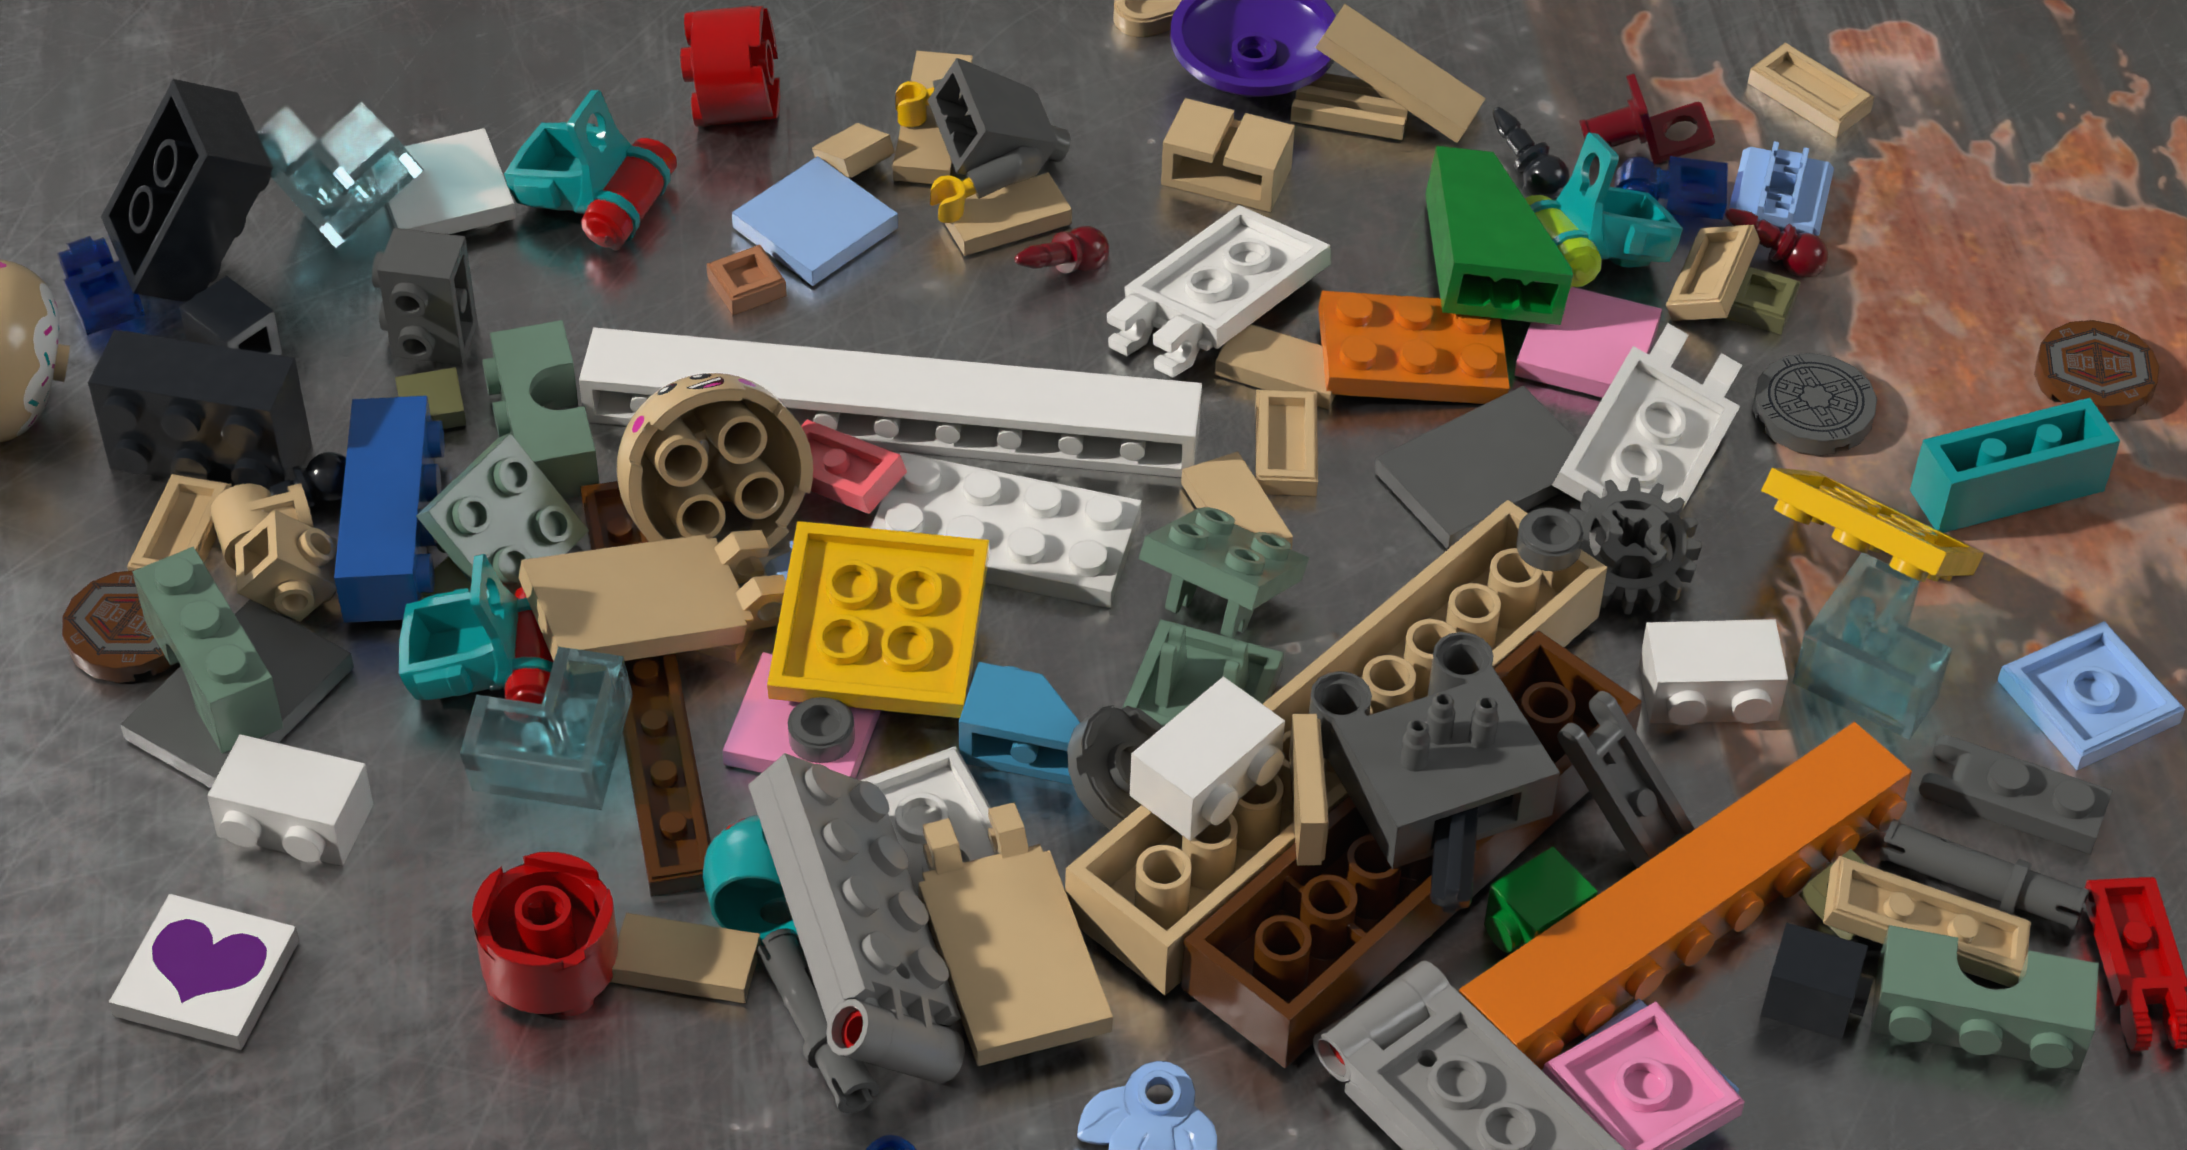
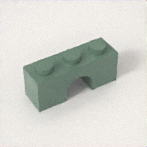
M563 320L491 332L493 358L482 359L489 396L500 394L502 401L492 403L498 437L511 433L563 499L581 496L580 486L599 484L596 449L585 406L555 410L578 405L574 363Z
M194 546L132 571L145 623L169 664L180 663L190 686L195 708L220 752L223 754L232 750L240 734L260 738L284 728L273 678Z
M1892 925L1888 926L1877 964L1870 1032L1891 1035L1906 1042L1923 1041L1961 1048L1976 1055L1993 1054L2031 1061L2046 1068L2063 1067L2080 1071L2095 1032L2099 963L2028 950L2017 984L2007 989H1989L1975 984L1961 971L1957 961L1958 937Z

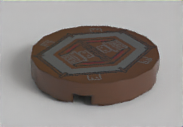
M2086 320L2069 322L2051 330L2040 344L2034 375L2040 390L2050 400L2052 395L2065 404L2091 398L2107 421L2125 419L2136 414L2139 406L2149 403L2153 398L2158 383L2160 366L2153 350L2138 335L2116 324Z
M134 570L114 572L90 582L72 597L63 614L62 636L70 657L76 667L94 678L117 683L135 681L134 674H143L151 670L152 676L174 665L169 664L145 623L132 573Z

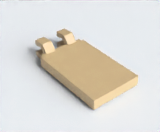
M762 530L731 532L720 543H718L716 538L707 539L704 534L521 560L518 577L558 671L743 643L746 628L749 627V631L778 625L786 585L783 575L764 576L765 569L759 558L768 557L770 547ZM740 583H745L741 588L738 586Z
M1015 802L988 809V817L992 828H988V838L994 855L972 861L962 862L959 842L949 818L923 824V834L927 842L923 844V854L929 871L922 872L924 881L918 882V898L928 912V926L938 954L948 968V982L977 1066L1112 1032L1113 1015L1050 850L1043 852L1041 844L1028 847L1025 827Z

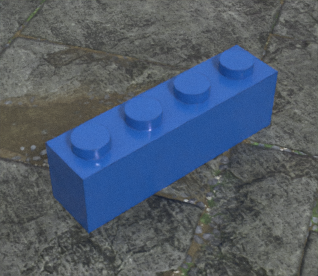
M427 396L352 399L334 574L344 623L403 620L406 604L421 601L422 592L434 591L433 557L431 553H426L427 547L437 546L438 542L416 515L441 493L440 468L438 464H434V458L444 457L445 440L442 421H432Z

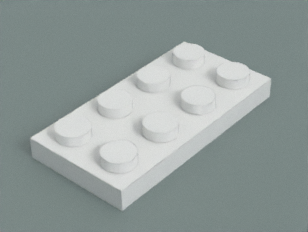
M900 452L907 473L881 501L871 528L989 540V560L985 583L1111 609L1141 518L1142 500Z

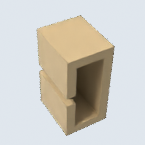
M1185 98L1163 141L1161 185L1271 212L1292 168L1295 125L1248 113L1244 114L1241 121L1234 119V110Z

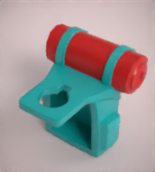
M590 90L568 122H541L521 146L504 175L508 189L516 203L557 211L570 210L575 211V213L584 214L581 223L587 237L599 246L610 247L616 251L622 247L625 241L633 239L636 230L640 226V222L657 197L662 196L666 191V187L671 181V174L677 167V159L672 150L658 140L639 138L631 145L617 129L600 90ZM593 113L597 118L598 127L595 124L587 123Z
M485 554L474 556L471 591L468 588L456 589L453 592L428 596L421 601L406 604L399 638V676L406 689L416 700L461 696L486 689L490 691L505 689L506 706L516 714L526 717L552 716L557 710L560 694L564 689L563 671H558L523 588L517 589L515 594H512L503 585Z

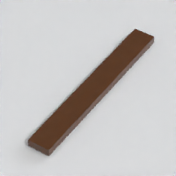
M618 481L580 486L591 550L649 542L626 510L620 495ZM676 653L610 663L650 896L704 888V858L711 839Z

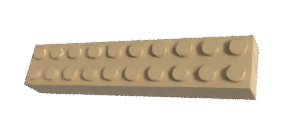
M1506 500L1263 703L1264 706L1285 720L1282 750L1284 761L1280 770L1270 782L1263 786L1256 784L1238 800L1234 810L1226 820L1218 825L1210 824L1190 841L1141 805L1066 867L1065 892L1079 928L1163 995L1169 993L1182 981L1184 939L1295 843L1289 764L1293 714H1309L1311 690L1318 678L1327 673L1338 671L1352 673L1362 678L1369 685L1372 694L1370 715L1428 696L1434 647L1441 638L1448 634L1465 632L1483 638L1491 646L1494 655L1492 664L1494 669L1538 630L1562 647H1565L1599 617L1607 566L1581 550L1578 560L1572 566L1563 570L1544 571L1530 566L1520 557L1516 546L1519 524L1528 513L1509 500ZM1323 758L1329 814L1349 795L1329 760Z

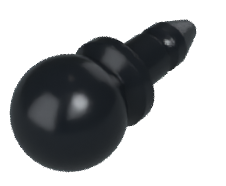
M1501 107L1494 108L1492 113L1497 130L1502 138L1507 139L1506 143L1516 157H1519L1513 167L1517 172L1524 173L1523 181L1528 192L1534 196L1558 197L1569 181L1570 175L1566 164L1559 157L1549 154L1550 147L1546 142L1535 145L1527 131L1521 128V123L1516 117Z
M337 452L320 453L311 459L306 468L299 465L292 468L295 475L294 480L288 479L272 485L269 491L274 496L288 492V486L301 483L309 508L314 507L318 499L328 502L338 501L342 499L346 457Z

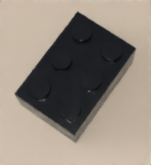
M173 79L108 201L101 219L133 294L187 302L199 292L207 289L210 282L215 281L218 277L221 262L234 238L242 233L246 217L257 196L268 186L273 166L238 92Z
M114 329L88 381L110 469L122 470L131 474H147L170 478L173 474L231 484L232 487L250 483L261 485L269 490L272 485L288 479H295L292 468L298 465L302 467L312 444L295 357Z

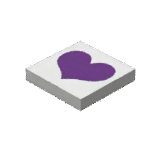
M169 894L109 1000L112 1015L242 1050L299 942L296 926Z

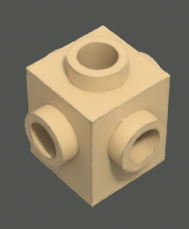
M273 510L235 544L237 593L301 622L321 603L329 601L337 591L334 580L337 539L327 535L318 528L310 527L277 510Z

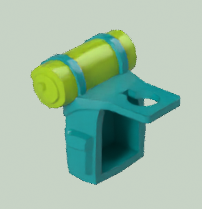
M1596 133L1587 134L1572 176L1556 200L1543 195L1525 198L1571 266L1573 279L1570 288L1583 287L1593 281L1601 270V260L1609 259L1614 264L1628 268L1649 266L1651 262H1670L1679 244L1683 230L1669 211L1649 193L1610 187L1619 156ZM1597 155L1600 162L1599 174L1595 184L1590 185L1589 170L1594 157Z

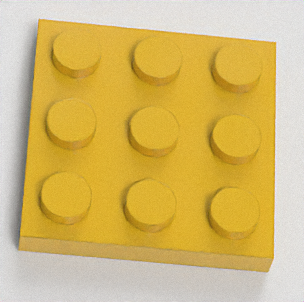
M1772 467L1761 489L1762 492L1778 499L1774 507L1777 512L1806 525H1809L1810 522L1823 526L1825 523H1828L1835 527L1831 535L1834 540L1862 553H1867L1868 550L1876 553L1885 551L1893 555L1889 564L1890 567L1921 582H1925L1926 578L1938 582L1939 578L1951 581L1953 576L1974 575L1984 555V552L1817 471Z
M797 521L767 682L768 698L803 702L811 698L824 697L839 700L847 707L960 718L970 686L989 560V540Z

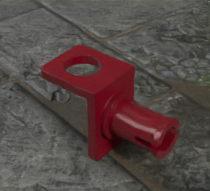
M1635 74L1626 76L1632 99L1627 100V107L1579 121L1584 140L1588 133H1596L1611 148L1639 139L1641 144L1646 143L1653 165L1715 144V137L1701 102L1690 103L1649 117ZM1678 122H1692L1697 126L1696 132L1685 140L1674 141L1665 136L1667 130Z

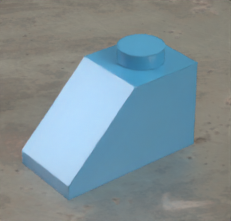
M978 662L959 719V753L968 765L1073 785L1068 772L1067 747L1073 730L1080 721L1043 674L1024 671L1014 666H998Z

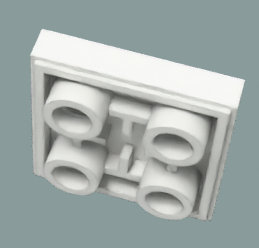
M485 128L371 154L373 169L395 228L453 234L474 228L484 229L493 226L495 223L516 219L514 201Z

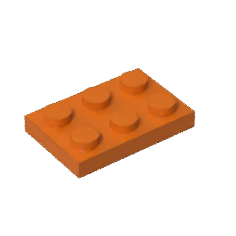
M1337 291L1321 292L1318 311L1326 391H1332L1334 395L1486 404L1509 393L1510 387L1501 319L1443 313L1440 298Z

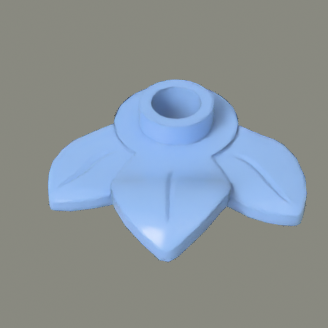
M1167 1061L1146 1063L1131 1074L1126 1086L1101 1091L1094 1096L1083 1110L1077 1131V1138L1089 1144L1109 1145L1108 1150H1217V1135L1214 1124L1203 1112L1194 1106L1195 1088L1190 1076L1178 1065ZM1155 1085H1165L1173 1092L1172 1098L1164 1104L1152 1103L1146 1094Z

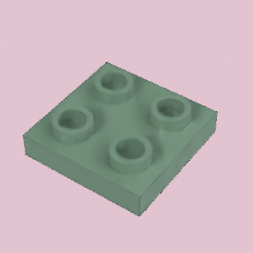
M511 433L497 438L416 515L438 542L437 549L441 553H447L470 582H472L474 556L485 554L503 585L512 594H515V591L522 587L518 578L521 560L566 554L589 532L588 528Z
M1210 507L1197 508L1146 535L1138 559L1172 574L1165 609L1177 614L1182 606L1186 608L1190 606L1198 586L1228 599L1220 634L1234 639L1238 631L1241 633L1245 632L1255 608L1302 581L1309 557L1291 550V544L1278 535L1267 532L1253 533L1234 524V517L1222 510Z
M1160 619L1122 708L1131 706L1141 709L1164 727L1223 676L1263 704L1274 692L1283 669L1284 652Z

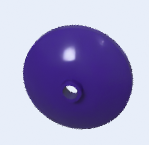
M1182 0L1177 6L1171 21V46L1180 64L1191 75L1210 87L1229 94L1245 97L1278 96L1311 84L1324 75L1332 66L1334 60L1315 47L1336 15L1325 0Z

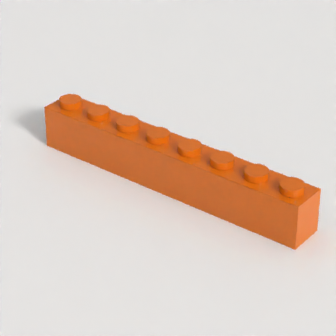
M1854 721L1461 987L1459 993L1540 1070H1543L1544 1064L1557 1057L1562 1051L1563 1046L1582 1033L1585 1036L1592 1034L1611 1019L1615 1010L1632 998L1643 1000L1650 996L1662 983L1665 975L1683 963L1686 966H1691L1700 961L1709 952L1714 942L1730 930L1734 929L1736 932H1740L1749 927L1766 905L1781 895L1784 898L1795 895L1808 882L1812 873L1828 862L1832 864L1839 856H1842L1850 849L1854 850L1859 841L1875 829L1880 832L1888 830L1892 820H1899L1906 810L1907 802L1904 798L1912 770Z

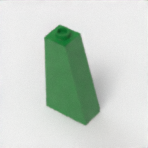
M1436 146L1425 196L1442 312L1561 325L1573 279L1572 268L1495 153Z

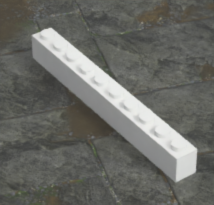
M595 327L592 330L579 378L582 406H585L589 423L627 426L639 407L664 386L691 375L723 373L748 379L764 387L791 412L800 425L808 419L889 451L1182 478V469L1195 465L1202 383Z

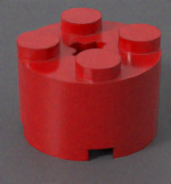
M742 6L686 12L684 15L685 35L687 43L691 47L681 48L680 62L684 82H694L696 92L691 95L692 116L695 126L765 121L766 119L777 118L780 111V77L774 78L773 59H778L774 28L768 9L764 8V6Z
M537 852L523 856L524 864L504 873L501 866L483 881L475 895L472 907V919L480 965L489 995L496 1001L529 1013H561L565 1016L583 1014L591 1008L594 998L612 980V968L618 954L614 903L609 888L607 889L605 884L599 879L598 871L589 862L566 853Z

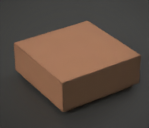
M761 245L707 263L708 280L733 316L787 296L785 279Z

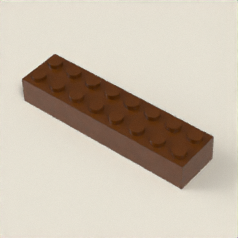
M1539 630L1494 670L1560 772L1553 814L1476 841L1472 897L1589 791L1560 745L1557 734L1566 724L1574 723L1582 728L1589 738L1600 726L1589 708V701L1598 692L1605 691L1616 699L1633 729L1637 732L1642 701ZM1350 796L1328 814L1329 824L1325 860H1322L1321 865H1297L1296 845L1294 843L1184 939L1181 988L1284 1068L1289 1066L1313 1044L1315 1034L1347 1013L1455 914L1443 912L1441 906L1431 902L1430 889L1433 856L1392 869Z

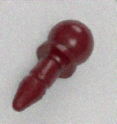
M1735 208L1726 210L1725 216L1733 226L1754 225L1760 240L1759 244L1766 248H1771L1768 259L1772 262L1781 261L1783 267L1789 273L1804 278L1819 275L1826 267L1828 250L1825 243L1818 236L1811 233L1797 234L1796 227L1788 224L1781 232L1777 226L1764 219L1760 220L1752 212Z
M1081 226L1073 229L1071 232L1057 233L1051 243L1027 247L1016 254L1014 261L1020 266L1032 269L1055 266L1062 273H1071L1076 270L1091 271L1100 268L1107 261L1109 243L1105 235L1097 228Z

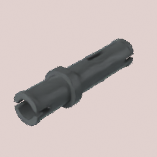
M1896 819L1892 820L1884 838V841L1887 843L1886 846H1882L1879 854V860L1898 864L2001 902V910L2013 914L2018 908L2068 926V929L2074 931L2084 909L2082 906L2086 903L2090 890L2084 887L2079 888L2032 871V863L2018 859L2016 864L1902 824L1901 821Z
M788 928L771 932L762 940L765 946L759 945L757 956L764 963L785 1007L788 1009L805 1041L802 1046L803 1055L812 1068H819L835 1098V1104L841 1112L856 1113L865 1109L873 1102L871 1096H877L879 1092L877 1082L872 1078L864 1062L839 1056L828 1045L826 1035L827 1021L797 933Z

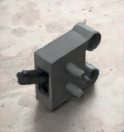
M1465 632L1448 634L1435 645L1427 697L1370 715L1372 694L1369 685L1362 678L1352 673L1338 671L1327 673L1317 679L1312 686L1309 714H1317V719H1320L1323 758L1329 760L1391 868L1395 869L1433 856L1430 899L1433 904L1441 906L1443 912L1455 913L1457 908H1468L1472 902L1476 841L1552 815L1560 774L1492 667L1494 655L1491 646L1483 638Z

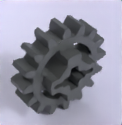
M1631 477L1627 491H1619L1617 485L1612 480H1607L1604 484L1601 499L1593 492L1587 490L1582 497L1580 505L1582 510L1571 508L1569 512L1580 522L1584 534L1581 550L1607 566L1600 606L1603 609L1614 598L1621 600L1624 614L1631 615L1635 601L1643 600L1650 612L1657 611L1661 593L1675 601L1679 598L1683 587L1681 582L1691 583L1697 565L1693 561L1698 560L1702 548V541L1691 538L1695 535L1698 521L1696 517L1681 519L1679 516L1685 501L1681 497L1673 499L1669 503L1663 501L1661 498L1664 485L1657 483L1649 493L1641 491L1640 482L1636 477ZM1592 530L1597 533L1595 541L1601 546L1596 556H1594L1590 546L1589 536ZM1665 536H1668L1672 547L1671 561L1666 559L1668 551L1661 545L1662 539Z

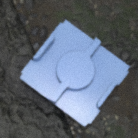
M1774 141L1772 151L1751 146L1744 149L1729 208L1752 212L1760 220L1764 219L1777 226L1781 232L1788 224L1796 227L1797 234L1811 233L1819 236L1834 167L1829 162L1808 158L1809 148L1806 147L1803 148V153L1778 149L1779 142Z

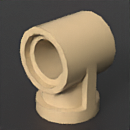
M301 483L288 486V492L274 496L261 485L240 484L224 490L215 498L211 505V517L224 559L229 567L236 570L235 544L273 510H277L314 528Z

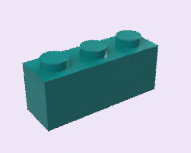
M2091 398L1923 439L1910 492L1934 529L1943 533L2104 492L2120 439Z

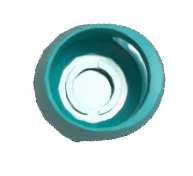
M758 815L729 824L712 840L704 858V888L713 917L722 928L759 933L762 946H765L762 940L768 934L778 929L788 928L797 933L793 920L779 924L768 923L760 916V910L763 906L773 902L787 901Z

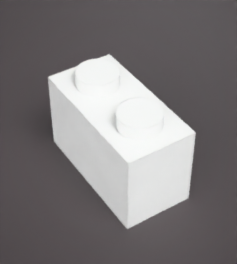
M1776 619L1646 623L1639 659V669L1649 724L1675 723L1678 725H1691L1707 722H1742L1751 724L1761 721L1779 720L1788 676Z
M1223 676L1131 753L1130 796L1191 841L1210 824L1218 825L1226 820L1234 810L1238 800L1256 784L1263 786L1275 777L1284 761L1282 750L1285 720Z
M241 734L237 738L207 794L217 837L225 838L241 847L258 846L288 853L301 861H322L338 866L344 865L374 805L365 763Z

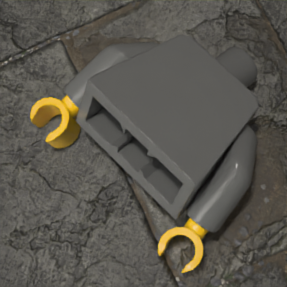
M956 58L942 79L933 81L934 87L926 89L921 83L907 81L902 83L896 91L895 109L898 112V123L904 127L922 125L927 120V106L930 105L956 173L967 175L968 177L961 181L954 176L946 175L940 176L934 181L930 192V205L934 206L940 203L938 220L942 223H953L963 216L966 198L976 194L980 199L1008 185L1033 178L1047 159L1060 162L1069 151L1070 133L1066 129L1050 124L1038 93L1028 86L968 61Z

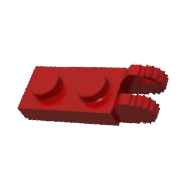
M2156 878L2087 880L2085 888L2090 890L2085 905L2115 1006H2120L2121 1028L2123 1035L2126 1037L2128 1048H2130V1051L2149 1050L2153 1029L2146 1004L2162 1003L2163 1024L2170 1041V1046H2173V1049L2187 1048V977Z

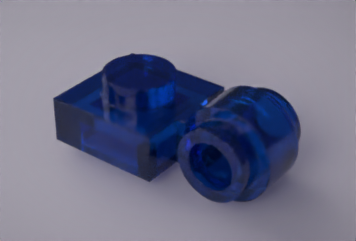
M1670 156L1667 170H1661V167H1655L1654 163L1647 158L1632 157L1627 159L1617 169L1614 188L1649 193L1657 201L1659 198L1665 199V209L1673 215L1723 220L1727 206L1728 163Z
M87 236L66 243L68 250L57 253L66 278L63 280L68 296L87 335L145 315L139 295L133 294L120 261L114 262L104 237L93 241L91 236Z

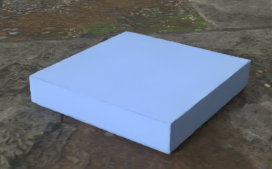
M817 156L733 211L732 223L734 229L756 245H761L764 251L814 286L898 229V213Z
M2105 621L2002 666L1997 680L2076 770H2080L2180 724L2185 712V708Z

